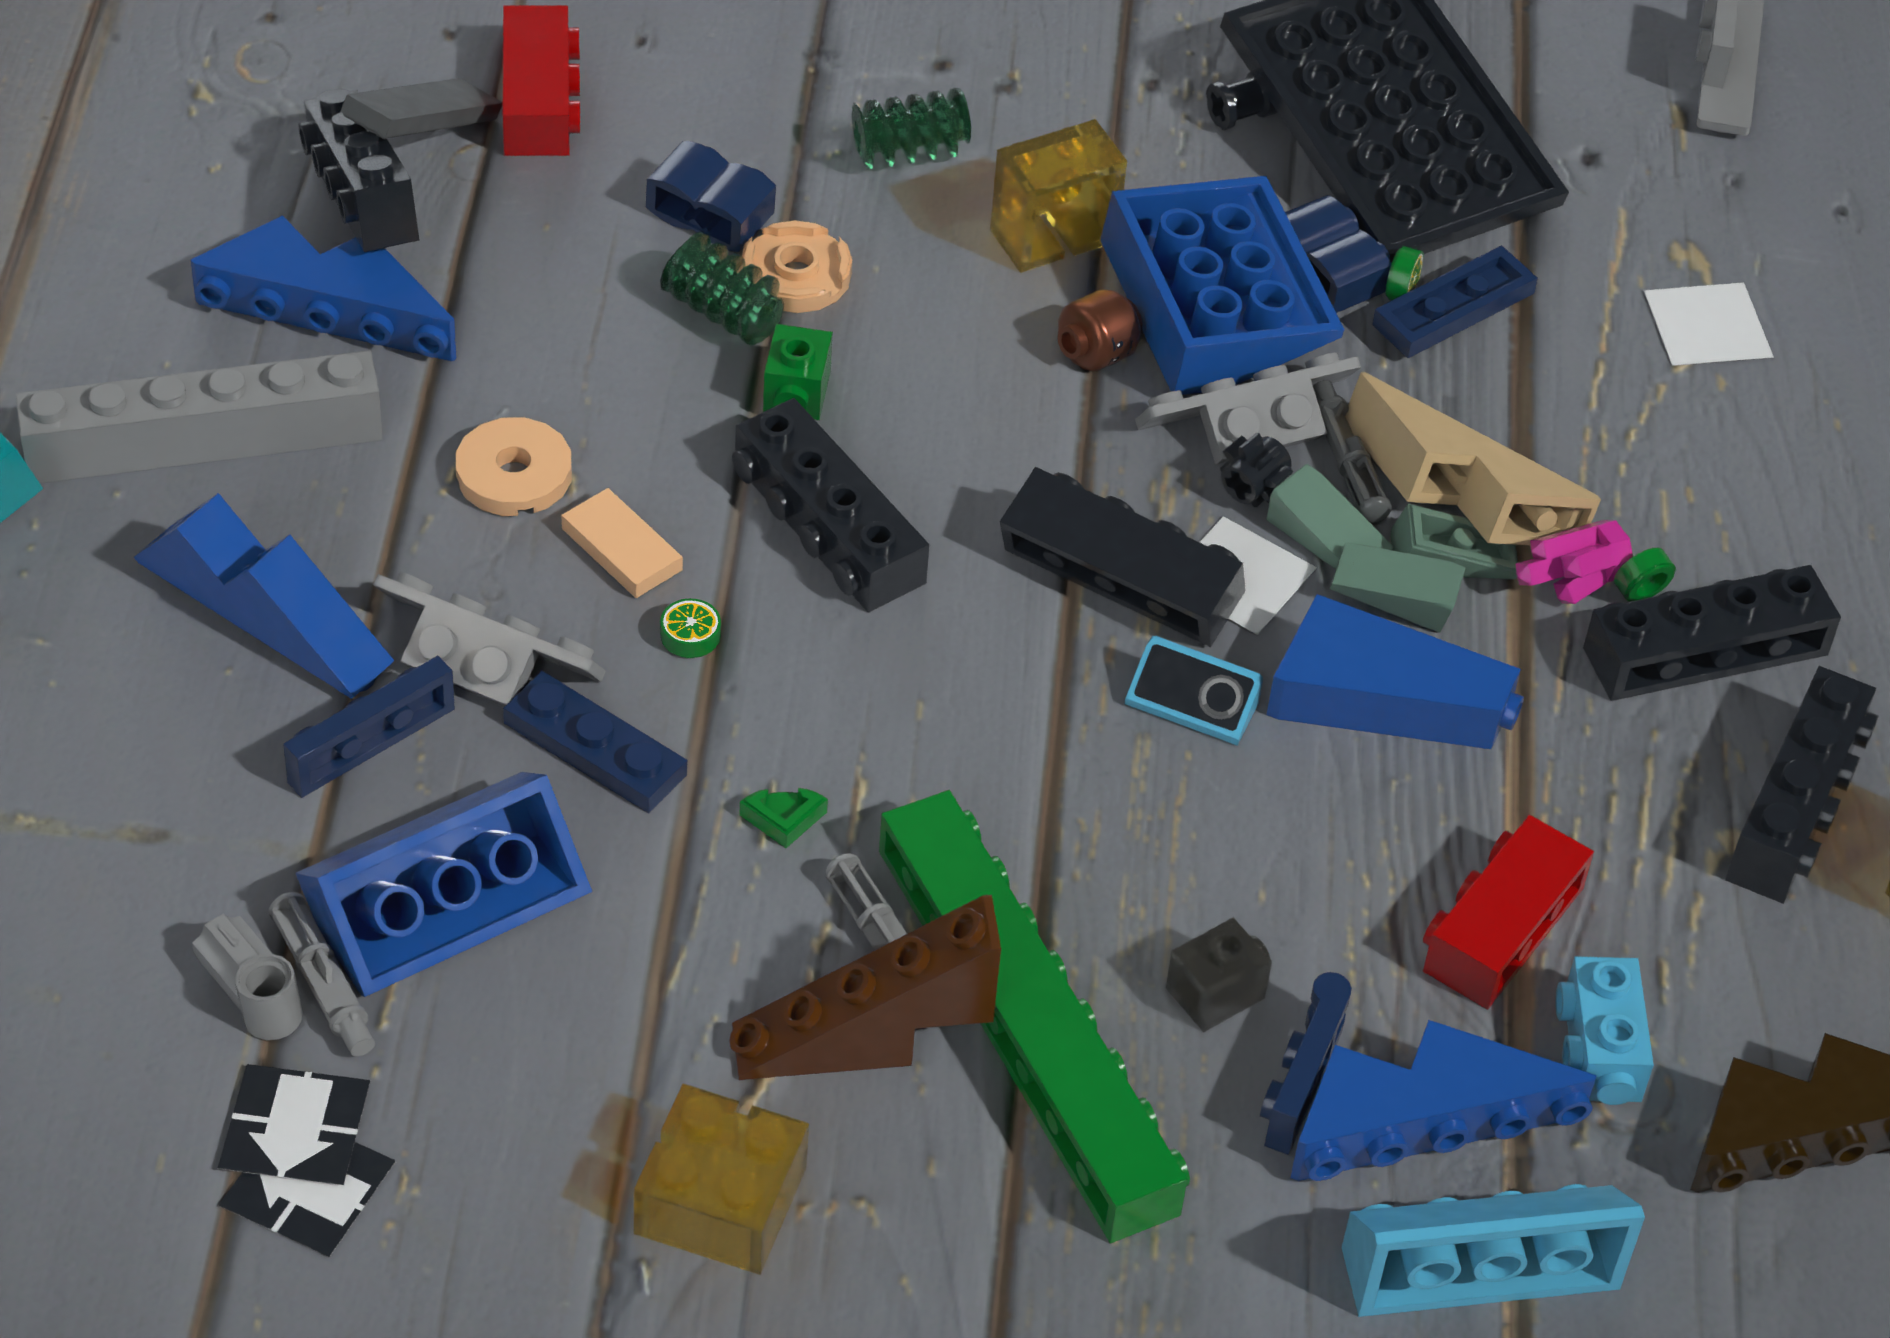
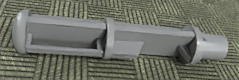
M845 853L837 856L828 864L825 871L827 880L833 885L855 919L858 928L864 933L873 949L880 948L907 934L894 915L892 908L887 904L862 866L857 855ZM859 869L882 903L872 905L854 877ZM843 881L847 883L864 909V912L859 917L836 883Z
M288 892L278 896L269 907V915L279 928L296 960L298 970L303 973L325 1014L331 1032L335 1036L343 1038L352 1056L359 1057L369 1053L374 1048L375 1041L366 1026L368 1014L364 1007L359 1004L334 957L331 946L326 943L307 908L305 898L297 892Z

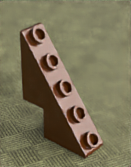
M983 895L732 1022L729 1043L736 1055L738 1079L747 1080L912 1066L916 1028L993 1022L1001 945L992 895Z

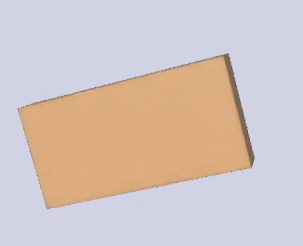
M609 488L561 515L562 530L635 598L640 597L683 570V557Z

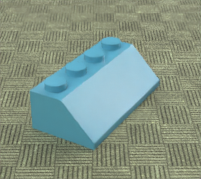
M1581 1184L1564 1186L1557 1191L1523 1194L1519 1191H1505L1493 1197L1469 1200L1444 1197L1432 1200L1427 1204L1392 1207L1388 1204H1375L1361 1211L1350 1212L1341 1248L1358 1317L1620 1290L1645 1215L1639 1203L1613 1185L1587 1187Z

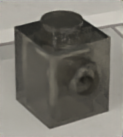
M1232 917L1171 951L1165 988L1203 1032H1206L1265 999L1272 960L1264 943L1258 937L1249 935L1237 920Z

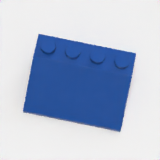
M1267 176L1112 191L1100 241L1126 297L1138 308L1142 319V331L1170 391L1180 390L1182 395L1202 393V386L1225 378H1234L1237 385L1253 378V375L1259 371L1282 365L1342 338L1344 327Z

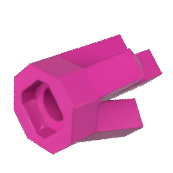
M1601 520L1530 540L1533 559L1516 563V575L1519 585L1527 586L1563 577L1553 584L1557 598L1562 604H1576L1606 583L1614 581L1617 571L1633 557L1630 538L1616 520Z

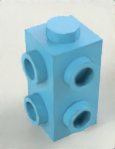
M1574 956L1567 982H1559L1556 989L1558 1021H1567L1568 1035L1565 1036L1563 1042V1064L1597 1075L1590 1095V1101H1601L1608 1105L1642 1102L1654 1063L1638 958Z

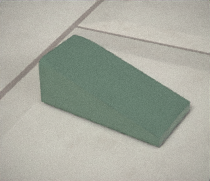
M1309 464L1302 466L1271 493L1266 520L1334 569L1337 567L1345 542L1394 550V546L1330 481Z
M1407 504L1391 529L1390 538L1391 544L1394 546L1393 551L1437 558L1466 567L1463 576L1465 578H1517L1516 563H1518L1516 545L1487 543L1468 518Z
M1345 542L1330 590L1440 633L1456 603L1466 567L1442 559Z

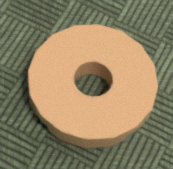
M796 220L779 222L763 228L761 236L756 237L753 241L751 237L744 244L740 274L745 289L758 302L768 307L793 313L817 311L837 302L848 290L852 275V257L848 245L840 237L838 242L835 238L829 236L828 229L819 224ZM801 262L808 265V267L804 269H791L786 267L785 264Z
M525 417L499 418L480 424L464 436L456 450V478L459 481V488L465 499L483 511L500 516H518V510L533 508V513L548 509L561 499L572 481L571 449L562 434L546 423ZM512 462L522 463L527 466L526 469L519 472L504 471L500 467Z

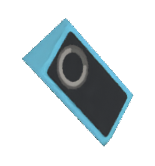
M1152 636L1141 657L1126 695L1125 704L1238 746L1259 704L1263 677L1249 669L1161 637Z

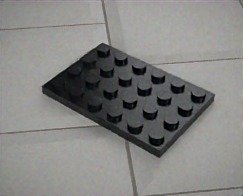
M1262 0L1224 13L1220 28L1335 198L1353 211L1358 220L1359 230L1366 232L1386 247L1391 258V265L1398 249L1403 246L1423 251L1426 254L1564 204L1569 194L1568 189L1434 0Z

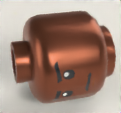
M1107 289L1096 291L1071 302L1063 308L1058 320L1057 339L1059 347L1063 354L1070 358L1077 366L1084 370L1098 371L1129 357L1136 351L1142 332L1141 315L1135 304L1118 292Z

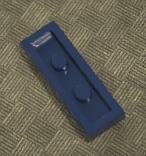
M1501 245L1376 308L1372 325L1403 355L1410 358L1533 295L1538 277Z
M437 655L418 667L405 670L394 681L373 693L354 699L343 710L317 725L308 726L300 730L292 739L283 743L287 783L303 798L455 710L453 670Z
M541 671L503 707L505 725L648 814L687 776V759L544 671Z

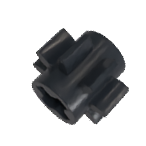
M1255 433L1248 440L1241 435L1223 451L1229 461L1220 467L1222 484L1227 493L1242 504L1251 503L1253 507H1257L1263 501L1269 503L1272 491L1293 473L1291 469L1292 461L1287 449L1278 440L1268 436L1261 437L1260 433Z

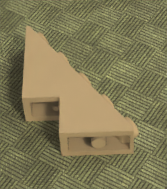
M1366 372L1360 373L1348 404L1349 410L1345 417L1353 435L1361 438L1365 450L1407 502L1457 505L1486 542L1496 544L1531 546L1530 540L1592 522L1601 501L1598 495Z

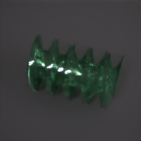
M960 88L950 89L946 99L938 90L929 92L925 102L916 93L908 95L904 105L897 96L886 99L883 108L876 99L867 100L862 112L855 102L852 106L851 116L855 146L866 170L873 169L875 153L881 152L887 167L895 164L897 150L902 149L908 164L916 162L918 147L923 146L929 161L937 159L939 144L944 143L950 158L958 156L960 141H965L967 144L970 143V113L965 95Z
M697 232L686 240L667 261L660 279L661 290L670 292L673 298L687 303L692 310L704 313L709 321L721 324L725 331L739 335L741 340L749 345L761 343L775 330L776 324H779L784 310L782 298L777 297L780 286L778 278L773 275L762 277L763 273L759 266L754 264L745 266L743 256L736 253L728 256V250L725 245L718 242L711 245L709 235L703 232Z

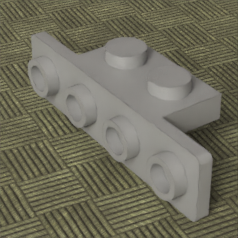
M1704 0L1699 27L1707 28V31L1701 30L1695 58L1696 62L1703 63L1696 121L1697 127L1742 136L1749 134L1752 122L1764 0Z
M1337 352L1328 353L1306 361V369L1288 373L1286 365L1274 366L1253 375V382L1236 385L1234 378H1225L1202 386V394L1183 398L1180 390L1167 392L1148 400L1150 407L1135 418L1138 430H1143L1201 415L1215 465L1229 461L1223 451L1241 435L1248 440L1255 433H1260L1261 437L1268 436L1278 440L1284 447L1317 440L1326 435L1327 431L1313 385L1322 380H1328L1331 383L1345 380L1361 368L1359 358L1356 356L1340 360Z
M400 572L395 581L378 574L373 586L388 597L422 610L401 658V663L410 668L418 667L438 655L453 670L454 686L503 706H506L524 689L538 657L599 682H602L606 670L591 660L594 653L593 649L562 636L557 645L539 639L537 636L541 630L540 628L511 615L506 616L503 624L484 617L487 609L485 606L459 594L453 593L450 602L432 596L430 594L434 586L412 575Z

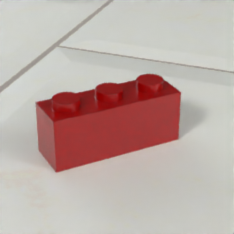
M503 5L502 116L504 156H570V134L580 133V101H569V96H580V64H569V60H580L579 27H569L568 5Z
M1530 814L1514 834L1507 830L1504 831L1494 844L1488 857L1489 864L1482 873L1476 870L1471 871L1457 893L1455 900L1457 904L1449 913L1440 910L1427 927L1423 943L1428 945L1429 948L1423 972L1488 1010L1584 889L1594 851Z

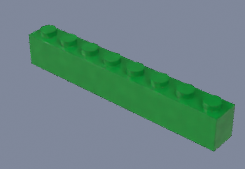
M949 789L881 813L879 853L922 926L983 895H992L1001 955L994 1020L990 1023L980 1024L1109 1243H1114L1181 1216L1186 1186L1190 1184V1175L1184 1158L1177 1149L1172 1148L1169 1150L1158 1132L1157 1117L1151 1104L1146 1098L1138 1099L1128 1082L1127 1070L1121 1055L1115 1048H1107L1100 1037L1091 1006L1084 998L1077 999L1068 984L1067 972L1061 957L1055 950L1048 951L1038 935V925L1031 908L1027 903L1019 904L1010 889L1009 877L1003 862L998 856L991 857L981 842L979 825L970 810L962 811Z

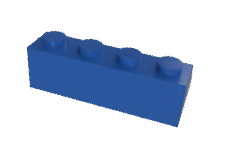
M520 772L295 873L312 916L326 943L331 946L335 957L363 997L593 892L548 776L528 772Z

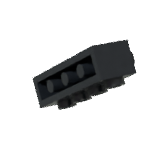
M332 89L320 94L319 98L305 100L304 107L307 121L298 124L305 155L312 154L318 178H323L330 199L335 200L339 207L343 223L349 224L363 251L368 252L420 241L411 178L389 141L344 117L343 113L340 112L346 95L359 93L358 90Z
M795 398L736 425L735 452L732 454V461L738 476L746 484L752 483L766 499L772 514L780 521L785 520L797 533L806 552L813 558L818 557L833 573L838 587L844 594L852 595L869 613L927 583L930 544Z
M1035 466L1000 520L1006 551L1209 647L1216 640L1246 591L1243 562L1239 561L1230 550L1217 544L1206 546L1193 540L1171 522L1165 520L1154 522L1135 513L1130 505L1113 496L1103 498L1087 491L1077 480L1064 473L1058 472L1053 475Z
M1806 565L1787 570L1776 569L1763 575L1733 581L1722 580L1713 585L1680 592L1668 591L1659 596L1626 603L1614 602L1602 608L1593 609L1583 649L1610 701L1828 656L1841 616L1812 565Z
M1818 666L1742 829L1725 881L1784 904L1796 875L1799 874L1808 878L1822 843L1813 840L1816 831L1828 834L1841 802L1840 799L1832 795L1836 788L1847 791L1860 760V757L1851 754L1854 746L1866 749L1876 726L1879 715L1869 712L1876 687Z

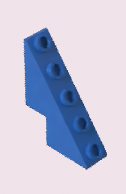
M282 215L191 259L195 300L199 305L368 342L373 345L421 354L431 358L447 361L456 360L454 318L385 248L364 252L355 237L319 254Z
M219 493L174 522L134 556L139 564L351 699L359 692L368 690L374 684L375 678L394 662V659L291 535L265 549Z
M1428 1020L1411 1070L1335 1045L1300 1135L1290 1178L1297 1181L1310 1178L1315 1181H1323L1337 1176L1342 1171L1372 1164L1377 1167L1390 1166L1399 1162L1404 1157L1430 1151L1448 1153L1470 1142L1493 1137L1510 1139L1521 1135L1528 1129L1555 1123L1562 1126L1578 1123L1592 1112L1593 1107L1589 1099L1597 1075Z

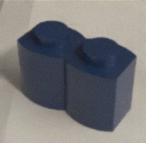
M682 141L647 178L646 208L651 213L672 226L682 229H693L707 242L727 251L740 252L744 248V244L760 230L775 211L776 184L763 172L743 164L729 163L715 149L696 142Z
M1326 195L1285 212L1336 313L1386 292L1388 275L1391 268L1389 252L1382 243L1376 241L1366 232L1359 230L1358 220L1350 208L1344 206L1334 197Z

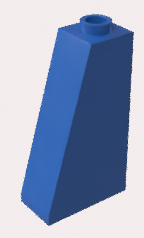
M1316 594L1273 676L1266 715L1278 720L1492 749L1501 728L1512 730L1522 708L1524 696L1515 693L1521 669Z

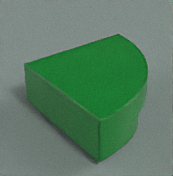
M798 788V793L774 792L769 794V790L764 789L754 792L741 800L739 815L781 846L787 848L827 813L828 799L817 792L804 788Z

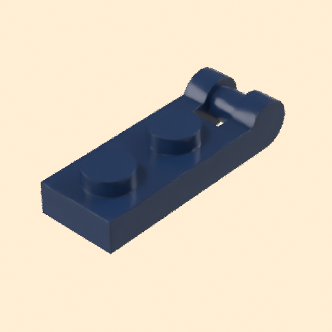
M1323 973L1314 980L1310 998L1312 1003L1308 1007L1305 1021L1306 1033L1294 1030L1282 1061V1067L1289 1069L1284 1083L1272 1080L1261 1107L1260 1117L1269 1120L1264 1146L1287 1155L1290 1154L1322 1080L1334 1046L1337 1045L1343 1031L1345 1012L1349 1004L1352 988L1346 977L1339 973Z

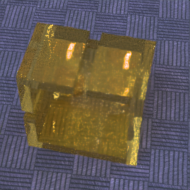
M1096 119L997 149L990 231L1020 273L1062 260L1065 257V250L1039 215H1045L1074 256L1103 247L1100 239L1112 191L1124 190L1127 160Z
M683 1083L661 1129V1143L655 1142L634 1188V1234L761 1275L807 1168L809 1123L753 1105L748 1116L739 1113V1101Z

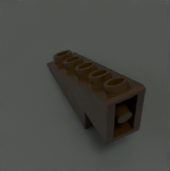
M1824 1033L1807 1081L1733 1057L1690 1190L1698 1193L1708 1190L1719 1193L1728 1192L1740 1187L1745 1182L1771 1176L1777 1179H1787L1798 1175L1808 1168L1830 1163L1838 1166L1850 1165L1861 1160L1866 1155L1889 1151L1890 1054Z

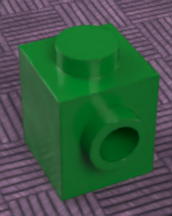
M776 324L764 371L763 412L795 398L814 420L820 421L831 372L833 332Z

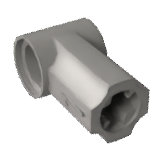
M222 914L204 924L203 931L192 942L194 954L240 1009L247 1031L254 1037L266 1041L279 1040L289 1036L298 1028L302 1021V1007L295 972L291 963L282 956L272 954L241 916L227 917L225 914Z

